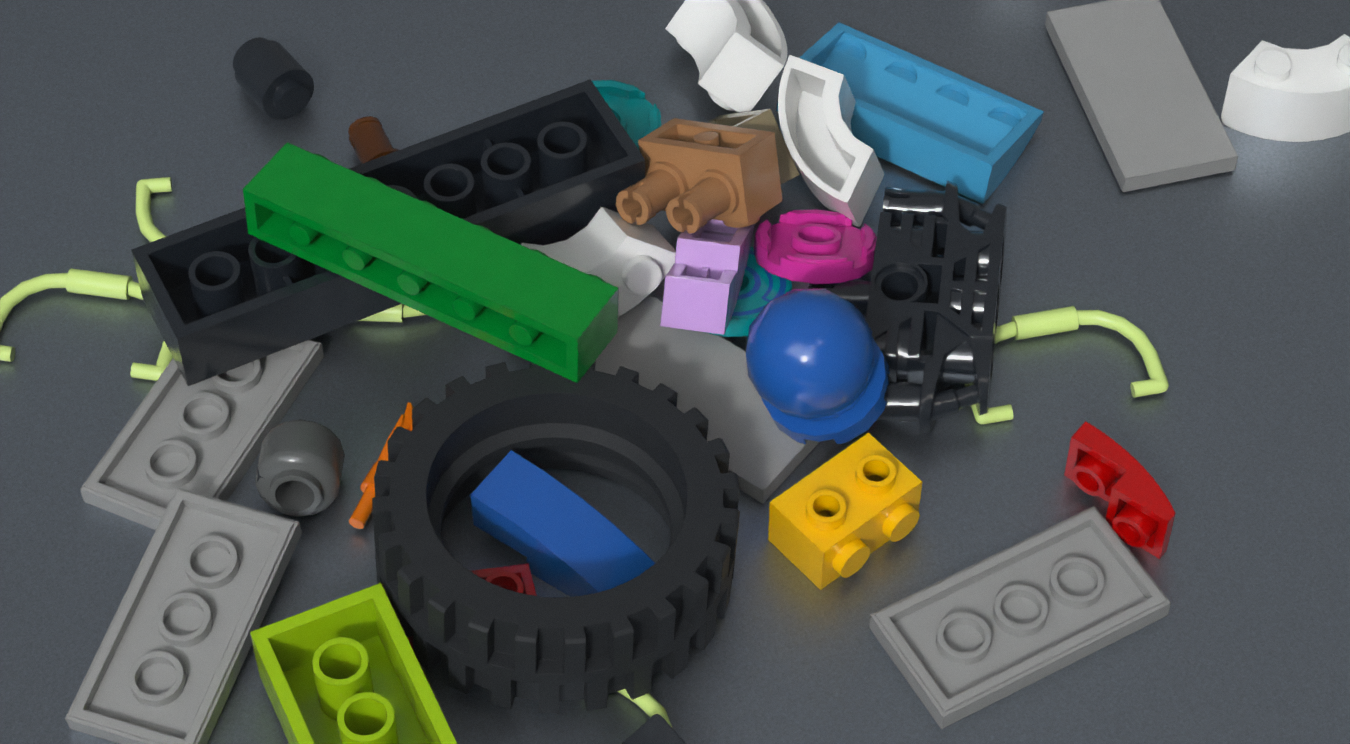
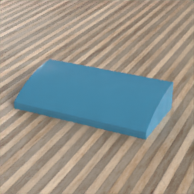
M840 22L799 57L800 59L844 74L856 101L850 123L852 134L855 138L873 148L877 157L946 187L947 180L957 184L959 194L982 204L992 195L1015 165L1040 125L1044 113L1040 109Z

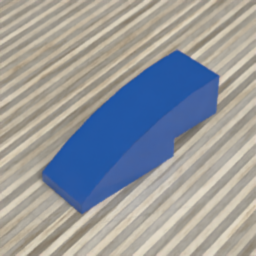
M512 450L470 494L473 525L526 556L531 574L569 597L594 594L612 589L639 576L655 564L616 525L583 498Z

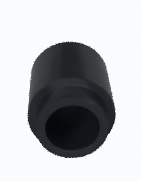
M258 37L245 42L237 50L233 59L236 81L270 118L277 120L287 119L300 113L307 106L314 91L313 78L280 43Z

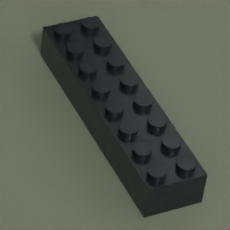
M591 79L349 169L365 177L375 178L384 185L420 201L430 202L438 209L472 224L484 226L493 233L520 245L521 243L548 245L567 240L585 228L601 207L618 212L616 207L618 193L645 178V159ZM245 207L131 249L142 298L187 386L402 304L248 234Z

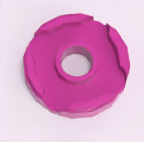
M817 209L793 210L781 214L777 224L771 225L768 219L759 224L754 237V256L758 265L769 273L790 281L811 284L842 283L858 279L873 269L877 237L873 229L864 224L861 230L852 227V220L839 212Z

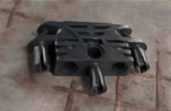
M948 180L945 191L907 190L885 187L883 212H880L871 281L850 280L831 284L809 283L808 289H827L851 302L860 310L872 330L873 339L889 365V383L884 395L887 403L884 412L877 420L919 422L920 434L932 431L937 419L959 413L961 408L976 404L979 416L987 414L990 401L1005 251L1007 207L998 203L991 214L981 209L979 204L959 196L957 184ZM962 224L968 227L976 226L984 231L968 230ZM936 255L944 256V258H938ZM925 350H932L933 354L925 355ZM899 379L908 380V382H899ZM954 383L972 384L955 391L951 388L947 389Z

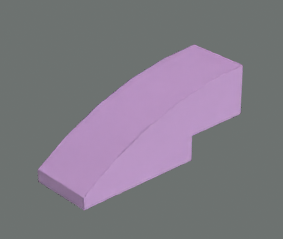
M711 219L694 233H688L687 230L683 233L681 232L677 238L675 263L665 277L660 326L725 334L742 285L755 224L747 227L733 228L724 225L722 220Z

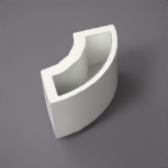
M685 0L665 28L676 38L678 44L694 58L700 72L698 84L708 91L710 98L717 105L729 111H736L738 113L751 111L782 70L787 60L788 51L784 33L774 14L763 0Z
M1343 34L1329 45L1308 50L1282 48L1262 40L1230 73L1220 118L1221 123L1248 135L1287 142L1324 140L1350 132V37Z
M789 55L781 77L778 95V114L784 141L804 181L816 198L830 211L845 215L852 220V225L860 227L885 174L874 149L855 138L852 134L850 123L856 103L844 74Z
M604 207L598 210L585 228L567 240L548 245L521 243L522 246L539 250L556 261L586 274L596 275L605 282L618 287V317L638 305L658 287L674 265L676 250L653 225L649 223L637 225V221L633 224L628 223L622 219L618 212Z

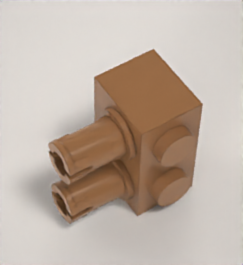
M673 118L638 140L640 153L645 159V178L619 192L616 197V207L623 220L631 224L637 221V225L648 222L660 211H666L668 221L672 227L682 233L686 230L688 233H694L711 219L722 220L724 225L733 228L753 225L760 220V216L783 201L775 132Z

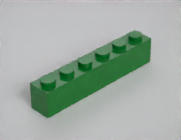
M287 142L243 188L248 234L573 382L578 383L618 332V287L605 282L596 275L586 274L556 261L539 250L529 249L497 235L484 226L472 224L438 209L430 202L420 201L388 187L375 178L365 177L331 162L323 155L313 154Z

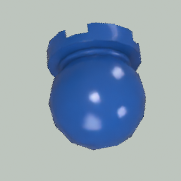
M793 289L768 302L750 324L746 348L748 377L761 396L778 429L796 442L806 444V440L820 442L834 439L836 444L847 443L869 430L884 412L887 403L884 395L889 383V365L873 339L872 330L860 310L851 302L827 289Z

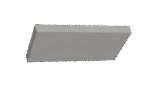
M1107 0L1047 12L1046 30L1122 192L1235 170L1238 155L1160 0Z
M649 294L638 305L618 317V332L596 359L595 371L616 375L619 367L623 366L639 372V385L653 391L660 383H663L678 393L677 408L681 412L686 413L695 407L709 420L707 442L717 438L723 439L730 453L728 473L734 472L737 474L740 490L764 504L819 442L806 440V444L798 443L778 429L761 396L748 377L746 351L718 335L660 326L663 302Z
M309 339L191 386H187L173 358L80 488L83 501L156 530L176 487L227 501L260 453L262 441L272 428L279 425L324 358L322 343Z
M176 487L65 717L69 728L118 744H207L252 645L250 632L260 628L301 537L302 530L299 522Z
M1093 506L871 614L869 628L938 726L943 729L1168 616L1171 602L1097 508Z

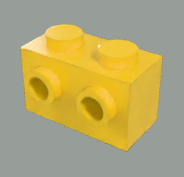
M868 432L770 501L768 540L814 585L822 590L840 576L847 578L855 574L863 567L870 554L889 540L892 542L900 541L913 530L920 517L919 507L922 481Z

